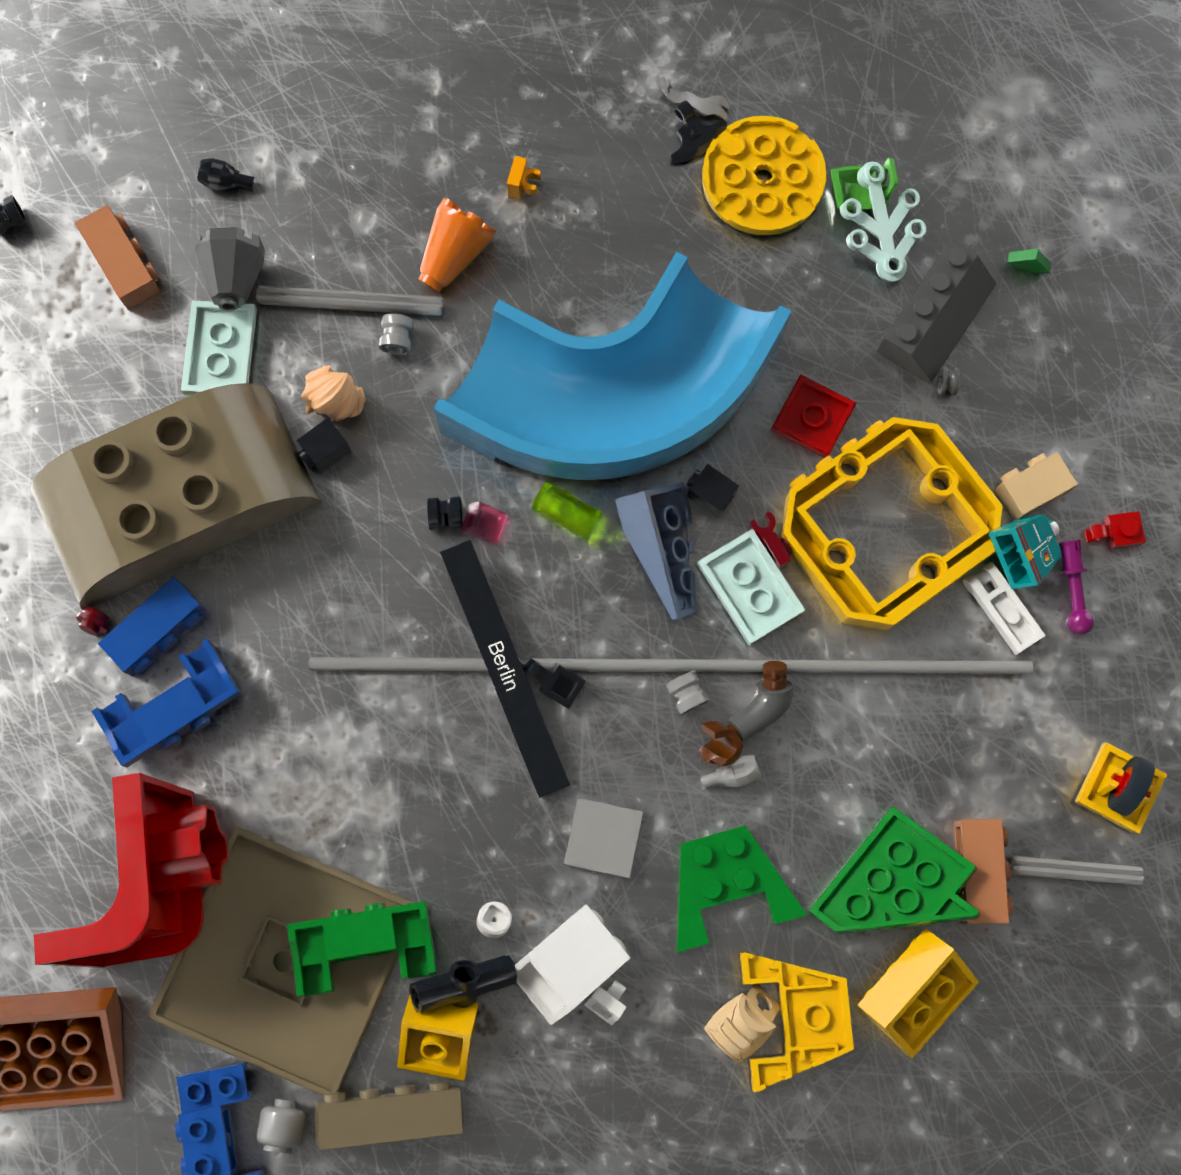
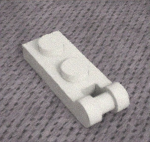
M992 562L981 567V572L978 574H970L963 579L966 590L975 597L1015 655L1046 636ZM988 582L992 583L995 588L989 594L983 587Z

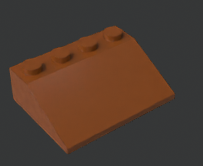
M116 987L0 997V1111L122 1101L124 1099L122 1015Z

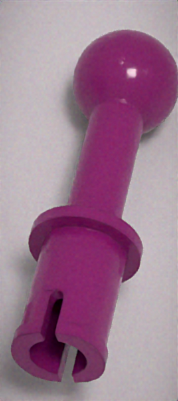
M1081 540L1059 542L1063 572H1060V574H1067L1072 604V612L1068 616L1067 624L1073 633L1079 635L1087 634L1094 626V617L1086 610L1081 573L1088 571L1087 568L1084 569Z

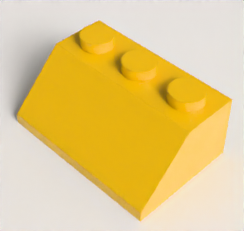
M925 928L918 937L912 940L907 950L899 959L889 966L887 972L876 985L866 992L858 1006L877 1027L913 1059L977 986L979 981L952 947Z

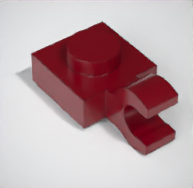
M768 511L764 515L768 526L761 528L754 519L750 522V529L755 531L781 571L790 564L792 551L784 538L779 539L776 532H773L776 520L774 515Z

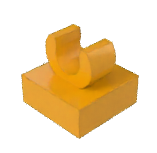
M514 157L507 181L509 198L520 200L523 191L528 195H536L537 186L531 185L527 181L529 179L540 180L541 171L536 168H528L527 158Z

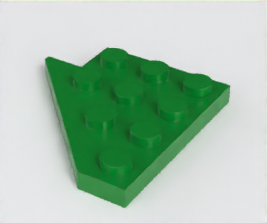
M892 806L809 911L837 935L977 919L980 916V912L958 896V893L977 871V868Z

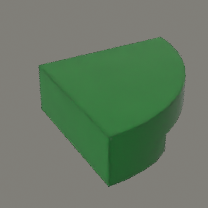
M1038 249L1009 252L1007 263L1017 269L1032 273H1050L1052 264Z

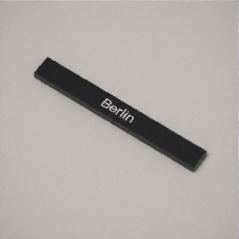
M471 540L441 551L440 554L539 798L569 786L570 783Z

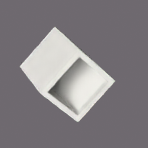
M586 904L515 965L516 983L549 1024L552 1025L577 1007L627 962L630 957L626 953L624 944L617 937L612 936L606 929L601 916L596 911L591 910Z

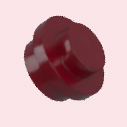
M85 607L84 611L79 612L76 616L77 621L80 623L79 628L88 634L96 636L98 633H106L109 629L107 625L110 620L109 617L95 608Z

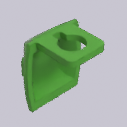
M887 158L882 166L885 171V179L881 185L886 207L889 206V199L898 186V177L893 158ZM845 166L831 169L837 209L840 210L841 205L846 200L854 198L860 202L862 211L873 210L869 190L861 187L857 180L858 171L863 166ZM870 169V175L873 178H877V173ZM888 171H889V174H890V182H889V186H886V181H887V176H888ZM852 205L846 206L848 211H855Z

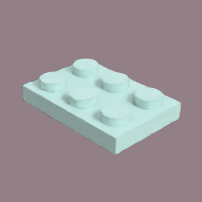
M192 300L181 391L184 395H193L219 386L249 383L257 315L255 304H244L234 311H225L214 305L213 302Z
M753 529L697 562V566L749 646L805 612L803 605Z

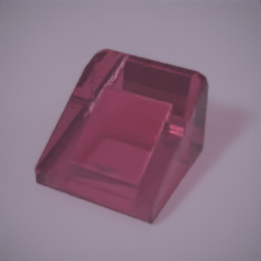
M482 502L471 503L460 532L497 544L507 514Z

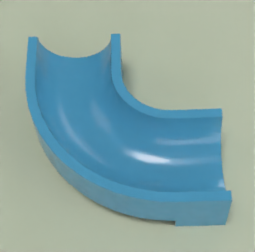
M677 251L637 317L623 328L606 335L580 337L563 333L499 299L492 310V321L486 340L469 374L451 397L447 400L439 398L433 408L440 433L494 462L498 458L518 468L564 479H611L638 474L660 467L689 453L707 441L742 406L751 390L753 391L780 344L792 311L780 305L775 311L760 312L728 301L702 283L691 270L688 257Z

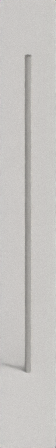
M310 657L309 660L310 670L488 671L483 658ZM519 658L523 670L530 658ZM532 658L549 670H552L557 662L572 672H691L695 670L696 672L764 673L763 664L765 662L781 661L787 665L786 673H1033L1032 661Z

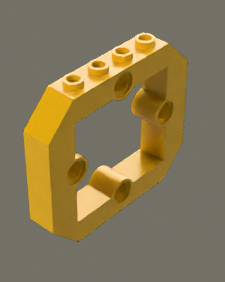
M892 417L885 423L882 420H878L866 430L868 435L859 441L855 437L840 448L842 453L833 459L830 455L815 466L817 471L807 477L804 473L789 484L791 489L785 500L780 539L784 538L789 544L792 551L791 557L841 623L886 631L996 552L988 533L1000 527L1003 507L939 424ZM903 446L925 474L920 484L922 497L927 502L933 504H940L946 501L972 536L943 557L935 553L922 555L910 568V581L877 604L850 568L856 557L853 545L843 538H835L829 541L808 513L841 489L845 490L856 487L869 469ZM844 464L853 466L856 470V475H846L841 466ZM932 479L942 480L946 490H939L934 487ZM829 552H840L844 557V563L836 564L831 561ZM921 567H931L935 572V578H926L921 572Z

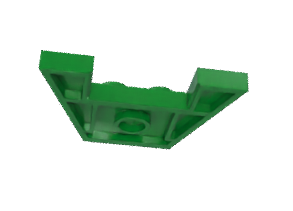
M746 825L680 844L676 953L709 944L701 909L764 892L773 924L807 915Z

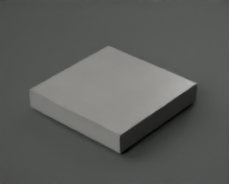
M577 798L564 865L630 879L643 812Z

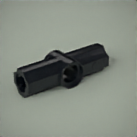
M503 955L477 964L468 960L457 961L453 963L450 971L410 983L409 993L412 1005L416 1013L428 1012L450 1004L461 1008L469 1007L477 1001L479 995L516 984L515 963L510 955Z

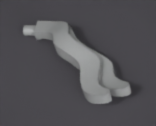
M664 76L659 78L662 85L661 89L672 104L679 105L686 100L690 103L693 110L701 116L715 115L720 119L727 120L728 116L725 111L729 109V104L723 96L714 95L708 98H699L689 91L677 92L670 82L667 83Z

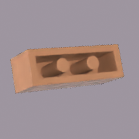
M107 204L75 222L76 227L127 310L134 308L161 292L155 283L160 277L150 262L144 264L140 256L144 255L145 252L135 237L129 239L126 231L130 227L120 212L115 215Z
M964 819L954 821L955 851L977 868V871L958 893V896L980 912V916L977 919L963 920L960 923H1009V916H1012L1013 903L1011 896L1007 895L1006 881H1009L1011 876L1010 864L1008 861H1005L1004 847L1008 845L1007 828L1003 827L1002 819Z

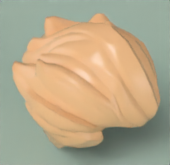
M323 365L321 368L305 376L306 387L301 398L306 400L307 414L315 411L317 415L325 414L331 418V421L335 422L344 420L347 417L353 418L360 415L366 402L365 392L363 388L355 386L352 376L347 372H335L331 369L330 365Z

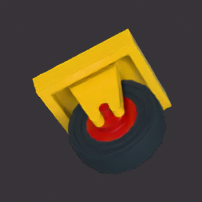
M1107 742L1102 743L1075 799V803L1133 834H1140L1167 774L1155 768L1153 763L1142 757L1132 756Z

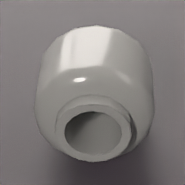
M275 1099L274 1106H266L261 1110L256 1138L259 1143L264 1145V1151L290 1154L292 1148L301 1145L306 1114L302 1110L295 1109L296 1101Z

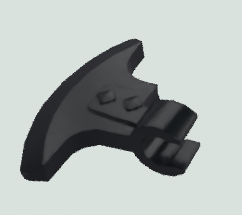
M686 100L676 106L677 109L674 111L677 119L684 125L677 130V135L681 140V147L671 154V163L688 162L704 155L713 139H716L723 133L728 125L727 121L723 119L712 125L703 124L695 115L690 103Z

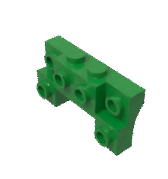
M426 901L387 908L385 903L366 905L363 912L352 913L351 909H339L331 911V917L287 924L296 994L298 997L335 992L333 963L398 953L401 979L403 980L438 974Z

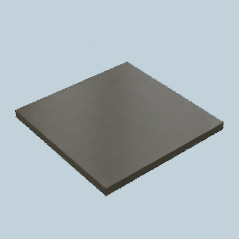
M235 826L227 842L229 862H225L222 867V884L207 887L203 894L204 921L201 932L188 949L175 955L147 1018L321 1096L340 1092L398 959V953L333 963L335 992L298 997L296 994L287 924L331 917L330 912L339 909H351L352 913L365 911V906L369 904L385 903L387 908L415 902Z

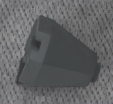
M237 227L210 228L205 231V238L202 239L200 235L196 238L195 251L210 297L214 305L225 311H234L246 304L265 257V249L260 236L252 234V239L244 236L245 230Z

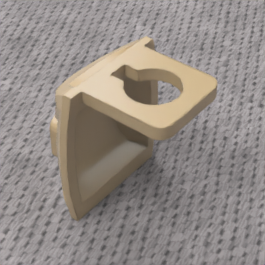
M755 984L747 995L741 993L723 1005L712 1016L704 1029L730 1058L739 1063L757 1051L770 1037L776 1028L773 1020L780 1010V1005L759 984ZM756 996L761 997L767 1003L769 1010L764 1009L762 1011L757 1006L759 1002Z

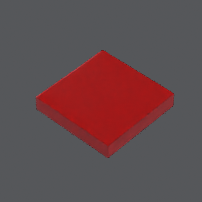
M800 374L770 431L826 458L830 455L857 402Z

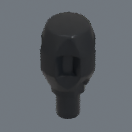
M214 158L201 159L197 172L198 182L216 190L236 188L237 186L253 189L255 177L240 174L239 170H235L227 162Z

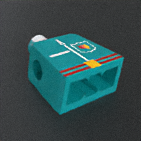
M1044 514L1017 519L988 533L1011 589L1041 584L1061 557V550L1056 540V536L1060 531L1059 526Z

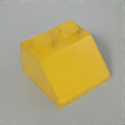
M409 995L401 1023L397 1068L465 1081L479 1003L475 1002L473 1005L464 1008L450 1004L428 1012L416 1013L412 1005L411 995Z

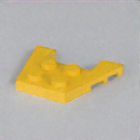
M746 952L740 953L743 985L778 983L785 1054L783 1056L749 1058L753 1092H760L770 1085L784 1079L787 1080L795 1074L854 1050L847 978Z

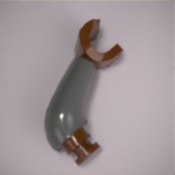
M768 661L763 664V679L756 684V691L752 700L725 721V725L719 721L702 723V731L713 739L699 748L698 751L701 753V758L708 763L718 764L722 767L733 764L742 752V742L763 731L787 711L793 697V685L787 680V675L785 674L787 672V665L784 662Z

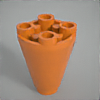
M443 198L436 209L419 270L422 273L418 280L440 292L443 286L447 287L491 243L496 231L486 225L485 221L474 213L468 212L466 214L460 210L458 205L447 198Z

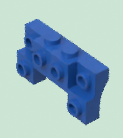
M206 638L201 641L203 646L189 655L183 653L178 656L190 677L185 678L135 710L127 696L120 693L115 696L116 701L103 709L96 708L91 711L106 735L112 751L121 766L128 768L156 749L167 751L182 742L181 737L191 730L197 732L211 723L210 718L216 715L215 711L242 695L229 674L226 664L210 640Z
M247 1062L176 1077L182 1113L178 1115L179 1121L175 1123V1133L177 1141L179 1143L182 1142L184 1157L181 1158L182 1175H237L239 1173L228 1104L252 1098L251 1090H247L244 1071L248 1069ZM264 1169L238 1175H264Z

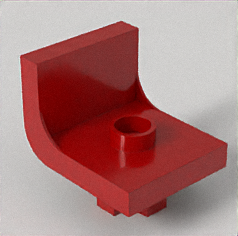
M142 773L112 777L119 875L116 899L109 911L92 924L35 934V965L102 968L173 956L188 949L198 938L203 926L202 888L221 885L223 864L229 862L226 834L221 831L218 825L216 809L208 805L195 806L194 791Z

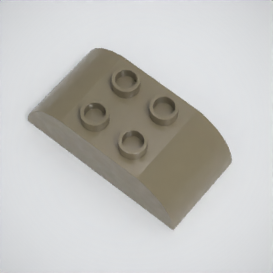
M249 383L230 384L198 392L72 448L48 463L36 475L31 485L32 495L80 608L83 611L85 607H94L321 503L320 497L298 454L297 447L272 393L264 386Z

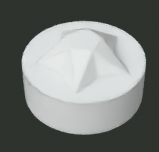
M500 902L486 903L478 913L477 927L486 937H502L511 925L512 915L507 906Z

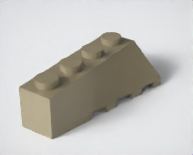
M438 1081L429 1083L430 1089L416 1090V1085H401L394 1087L395 1093L381 1094V1089L379 1088L360 1090L359 1097L345 1098V1092L324 1094L323 1101H315L314 1141L320 1150L463 1134L460 1089L455 1086L451 1087L450 1081Z

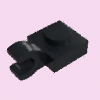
M530 658L524 667L527 673L543 682L539 689L541 693L568 709L586 682L582 677L557 662L552 670H549L536 660Z

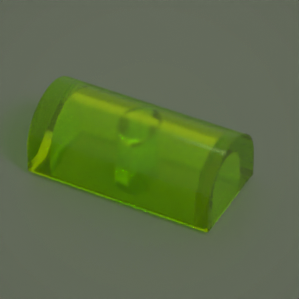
M547 481L539 490L531 507V511L586 542L603 516V512Z

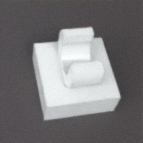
M616 980L607 991L599 986L584 1005L612 1026L627 1008L618 1001L626 988Z

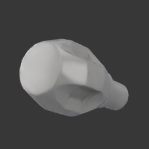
M754 754L741 755L733 764L720 766V768L716 769V772L702 776L701 781L704 789L718 785L721 787H741L753 783L762 776Z

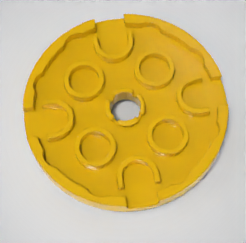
M774 116L747 117L727 126L726 130L711 142L702 168L704 194L713 211L733 228L754 235L780 234L802 224L817 208L826 183V164L815 140H811L800 131L799 126L795 123ZM759 170H767L771 173L772 178L763 183L762 180L756 177L755 173Z

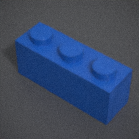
M173 576L106 635L98 645L124 673L132 677L136 674L140 675L153 664L152 659L161 651L166 652L178 642L177 637L182 632L196 627L202 621V615L207 610L183 583Z

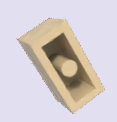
M1058 452L1046 457L1045 453H1042L1027 463L1029 466L1027 469L1019 472L1015 468L1000 477L1002 483L994 491L1013 521L1028 516L1069 493L1078 485Z

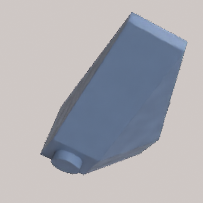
M684 481L615 499L623 531L672 620L697 612L695 573L689 568V553H693L694 549L693 542L688 541L687 524L692 523V512Z

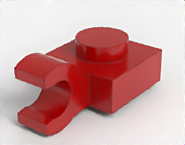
M1139 511L1108 515L1104 518L1105 524L1091 525L1090 529L1084 530L1086 543L1108 540L1110 549L1137 546L1146 542Z

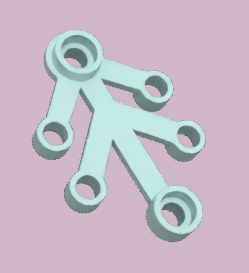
M872 161L860 168L857 180L861 187L869 190L875 219L863 212L860 202L854 198L846 200L841 205L840 214L844 219L854 221L879 239L881 250L867 242L868 236L861 229H856L847 236V246L851 250H858L875 262L877 274L881 279L887 282H896L905 275L907 271L905 256L914 242L925 234L926 225L920 219H914L905 226L904 237L897 247H894L892 236L908 211L919 203L920 196L915 189H906L899 195L898 204L888 218L881 185L885 179V171L882 165ZM870 169L877 173V178H873L870 175ZM905 195L912 197V204L906 202ZM847 205H852L854 207V214H851L847 211ZM912 225L918 227V235L912 232ZM853 235L860 237V245L854 243ZM889 261H893L896 264V270H892L889 267Z

